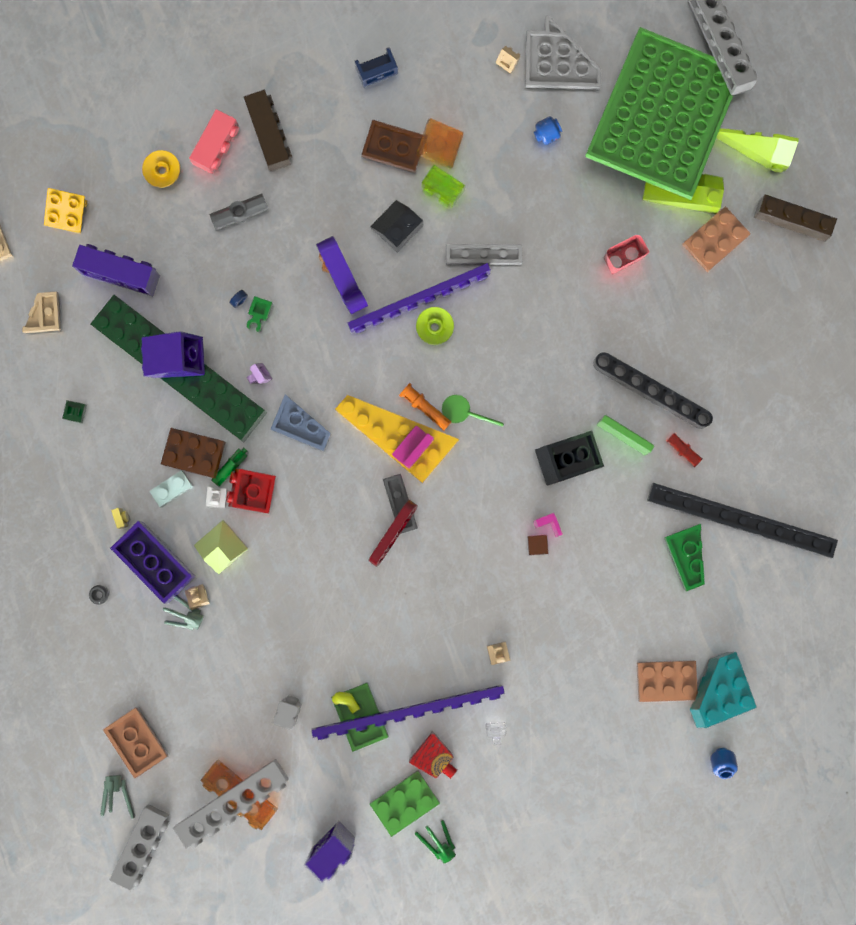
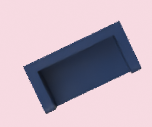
M390 47L386 48V54L361 64L358 60L354 61L363 87L398 74V67Z

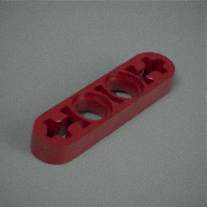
M408 500L368 560L377 567L383 561L418 507L417 504Z

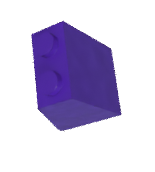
M174 332L142 337L143 376L166 378L205 375L202 336L185 332Z

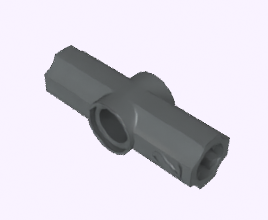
M261 193L244 201H235L230 206L209 215L215 230H218L236 222H244L247 218L269 209ZM239 208L244 210L241 215L234 214Z

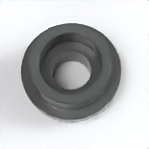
M96 585L89 591L90 601L97 605L105 603L109 597L107 588L102 585ZM98 591L102 592L100 599L96 596Z

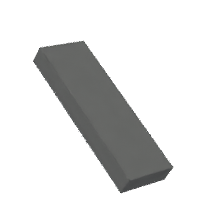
M401 474L383 479L394 518L397 517L409 500ZM414 514L401 534L418 529Z

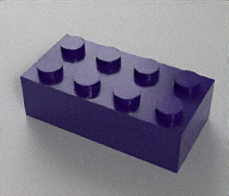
M79 244L72 267L81 275L153 297L160 275L152 267V264L141 261V263L135 262L132 257L126 255L118 257L115 252L106 249L102 252L91 244H86V246Z
M137 521L110 548L163 604H168L196 577L142 521Z
M338 821L311 848L304 865L321 882L325 879L330 880L336 874L338 866L340 864L345 865L352 857L355 836Z

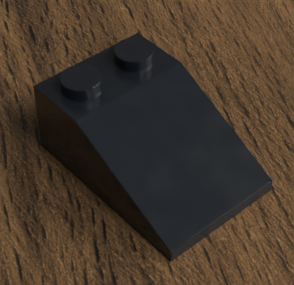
M592 431L535 449L547 486L604 467Z

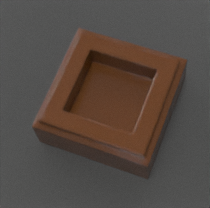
M547 535L527 536L529 555L548 554Z

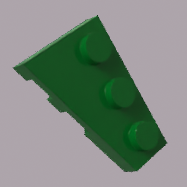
M701 524L664 537L685 591L705 585Z

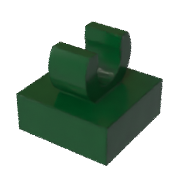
M66 400L62 419L83 424L87 405Z

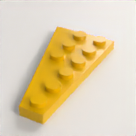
M349 395L335 408L339 414L421 483L427 479L459 441L458 438ZM418 426L426 434L431 435L434 441L413 466L408 469L392 453L412 429Z

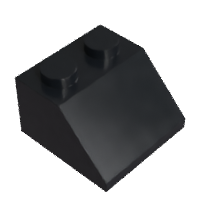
M395 200L370 228L398 253L423 227V220L411 208Z

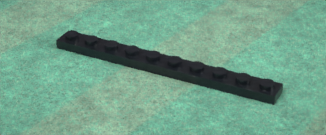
M652 483L647 502L828 558H833L838 542L837 539L656 483Z

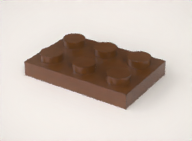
M372 119L361 156L415 173L426 141V135Z
M170 428L161 465L216 479L226 442Z

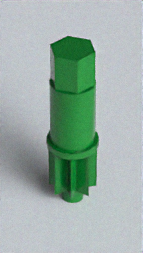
M244 447L242 449L238 448L217 472L216 479L212 478L211 481L220 487L231 475V472L238 468L247 457L246 453L248 450Z

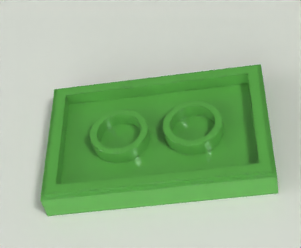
M604 415L597 423V426L644 455L650 453L654 448V444L607 415Z
M368 682L344 691L352 694L360 707L358 711L351 713L347 705L334 704L340 721L379 713ZM375 724L367 725L368 729L356 731V728L348 730L346 737L352 752L388 738L385 725L375 727Z

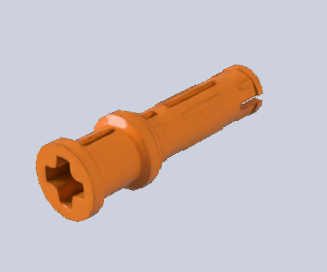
M411 383L400 393V397H404L409 401L413 408L417 407L443 431L452 422L425 399L423 393L417 392Z

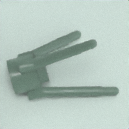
M178 595L174 597L177 601H179L181 604H183L185 607L191 610L189 608V604L185 600H183ZM163 607V611L185 619V623L166 620L164 621L165 624L188 628L192 631L193 628L199 629L204 615L200 614L201 610L198 609L191 610L192 612H188L185 615Z
M121 775L105 776L100 815L104 816L108 792L109 812L113 811V792H119L121 787L130 817L134 819L135 816L125 780H121Z

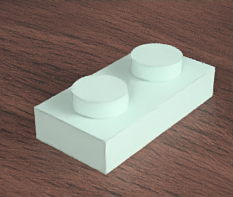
M181 470L149 492L159 507H163L192 488L193 485L183 470Z

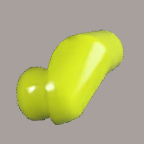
M340 691L332 696V702L335 705H347L351 713L360 709L350 693Z

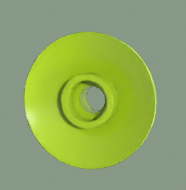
M439 307L425 309L416 321L418 336L424 342L431 345H439L446 342L454 330V322L451 315ZM437 324L439 328L432 330L431 326Z

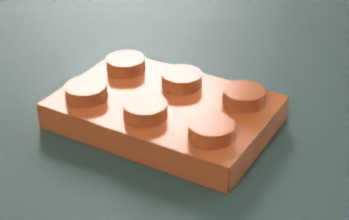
M725 206L682 245L708 272L751 233Z
M695 660L637 662L639 702L696 699L698 691Z
M138 707L103 729L134 779L169 756Z

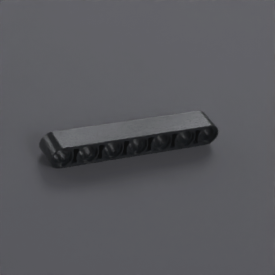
M602 352L594 359L593 366L598 372L692 426L703 429L712 423L713 416L711 412L609 353ZM605 358L607 366L599 365L598 359ZM615 368H622L624 375L618 376L615 373ZM632 377L640 379L639 386L632 383ZM649 386L656 388V395H651L648 392ZM666 396L673 398V405H668L665 402ZM683 405L690 408L688 415L682 412ZM699 415H704L706 417V424H701L699 422Z

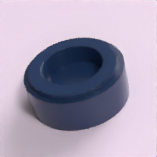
M240 290L231 298L229 303L234 308H237L245 302L248 294L244 290Z

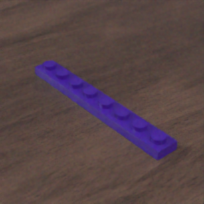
M488 263L347 322L351 333H360L366 330V326L371 324L376 326L383 323L385 318L390 317L392 319L398 317L406 309L412 311L419 307L418 304L423 302L428 304L435 301V297L439 295L447 296L453 293V289L458 287L463 289L470 286L472 281L477 280L479 282L488 278L491 269Z

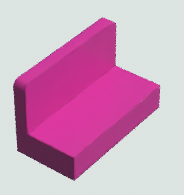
M415 426L392 455L410 469L434 441V438L426 434L418 426Z
M554 513L533 521L535 528L550 523L555 537L563 535Z

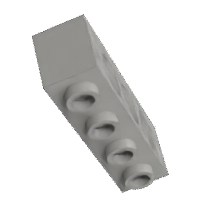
M149 804L144 808L113 871L110 881L130 891L134 886H139L143 878L141 872L143 868L147 869L152 860V857H150L152 849H157L161 841L158 837L161 831L165 832L170 821L167 820L169 814ZM147 825L154 828V834L147 833ZM137 844H143L146 851L140 852L137 849ZM134 862L137 865V870H131L128 863Z

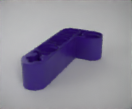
M334 236L317 243V249L350 314L367 307L368 304Z

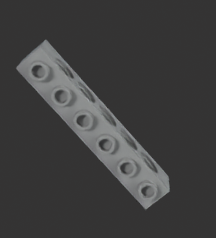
M688 0L731 96L752 90L757 82V74L750 65L749 56L743 50L742 41L737 37L734 24L727 15L726 7L723 6L721 0Z
M275 759L178 823L173 829L185 848L189 846L194 848L203 842L202 838L207 834L211 837L220 830L218 827L225 823L227 826L235 821V816L240 812L244 815L253 809L252 804L255 802H264L270 797L269 793L273 790L276 792L282 790L287 786L285 782L289 778L277 759ZM268 778L271 786L268 788L263 787L261 779ZM246 789L252 790L254 797L251 799L247 798L244 791ZM228 801H235L237 803V809H230L228 807ZM211 812H218L220 820H213ZM195 823H201L204 830L202 832L197 831L194 827Z

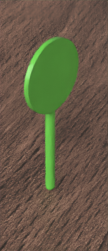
M451 395L442 404V414L451 420L452 423L463 422L470 415L499 426L504 425V423L470 412L469 402L461 395Z

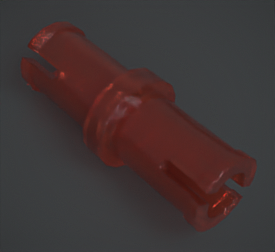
M676 433L666 441L679 452L678 455L680 457L683 456L694 468L703 459L690 448L691 445L689 443L686 444Z

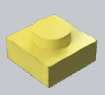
M122 508L111 510L117 529L128 527L129 517L127 512L123 511Z

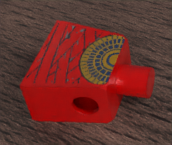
M433 731L409 759L411 765L434 778H437L443 772L451 779L458 770L449 763L454 757L453 754Z

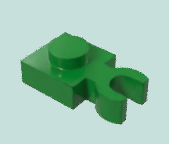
M254 296L248 315L253 317L248 320L246 327L250 329L251 325L256 323V331L260 332L262 329L261 319L267 321L273 303Z

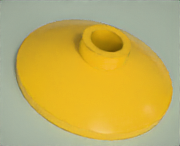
M158 150L150 153L145 158L142 165V173L149 184L164 188L172 185L178 179L180 164L172 153ZM165 168V173H159L160 169Z

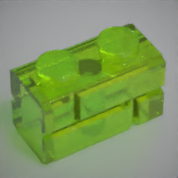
M436 165L432 166L421 183L422 191L430 197L432 195L439 199L438 202L445 207L449 205L453 208L465 190L463 183Z

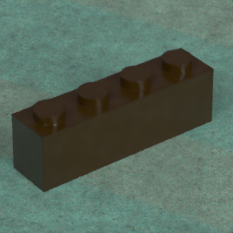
M264 89L243 96L269 171L291 165L289 158H292L289 146H284L283 141L286 140L283 129H278L277 124L280 123L277 112L273 113L271 106H274L271 94L267 95Z
M766 194L759 200L754 215L756 219L824 242L832 236L837 218Z

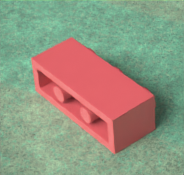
M217 109L215 110L189 157L192 164L211 174L214 169L217 170L219 168L223 153H227L231 138L235 137L239 130V125L235 118Z

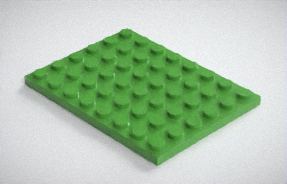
M639 27L585 157L691 200L733 97L715 58Z

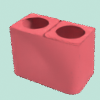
M634 235L609 248L603 258L611 273L614 274L645 258L649 250L642 237ZM630 247L638 250V257L635 260H629L625 255L626 250ZM612 256L621 258L622 265L619 268H615L610 261Z

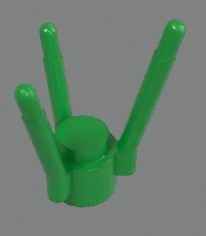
M441 820L448 845L446 842L441 844L429 826L425 828L438 846L436 849L418 832H415V835L436 856L437 860L441 859L443 864L456 856L454 852L456 847L452 843L445 821Z

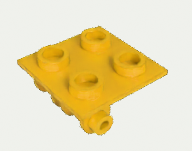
M48 188L44 225L81 233L84 207H87L88 200H85L83 195Z

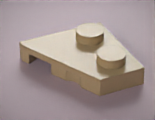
M58 292L37 293L34 306L28 314V321L22 328L23 333L61 330Z

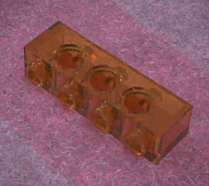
M217 760L200 781L203 782L202 786L207 791H213L219 797L242 782L243 779L220 760ZM220 779L227 781V788L223 789L219 786L218 782ZM246 789L244 791L247 798L251 799L254 797L252 790ZM267 799L262 803H259V801L254 803L258 807L257 813L248 811L244 815L242 812L237 815L248 819V824L252 828L262 830L278 810ZM229 800L228 804L233 807V810L237 809V803Z

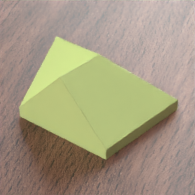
M224 520L194 545L203 560L218 574L248 550Z

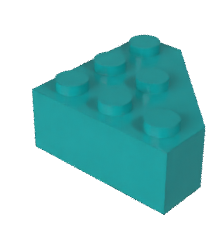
M726 652L711 658L707 665L706 674L698 687L696 699L690 707L697 728H708L757 708L737 652Z

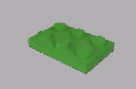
M417 770L373 800L370 806L392 837L438 806L440 802L419 770Z

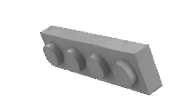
M446 244V264L484 265L488 263V265H522V245Z

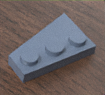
M286 394L284 395L271 430L324 451L331 433Z

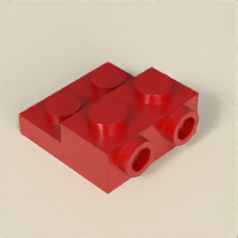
M235 469V472H231L229 480L232 483V489L226 495V502H229L228 507L269 514L276 476Z

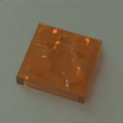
M429 118L417 155L451 169L453 168L464 132Z

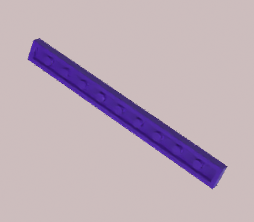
M498 685L311 729L313 738L317 737L318 740L329 738V734L337 733V736L348 734L350 729L356 728V731L368 729L367 725L371 724L379 727L386 725V721L393 719L394 722H401L406 720V716L413 715L414 718L425 716L424 712L432 711L433 714L443 712L445 707L451 706V709L463 707V703L470 702L471 705L482 703L481 699L489 698V700L500 699V695L505 694L503 686Z

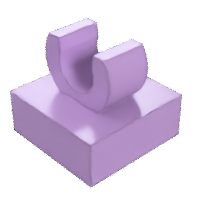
M263 363L252 365L250 367L252 374L247 377L250 384L257 382L259 384L268 383L273 379Z

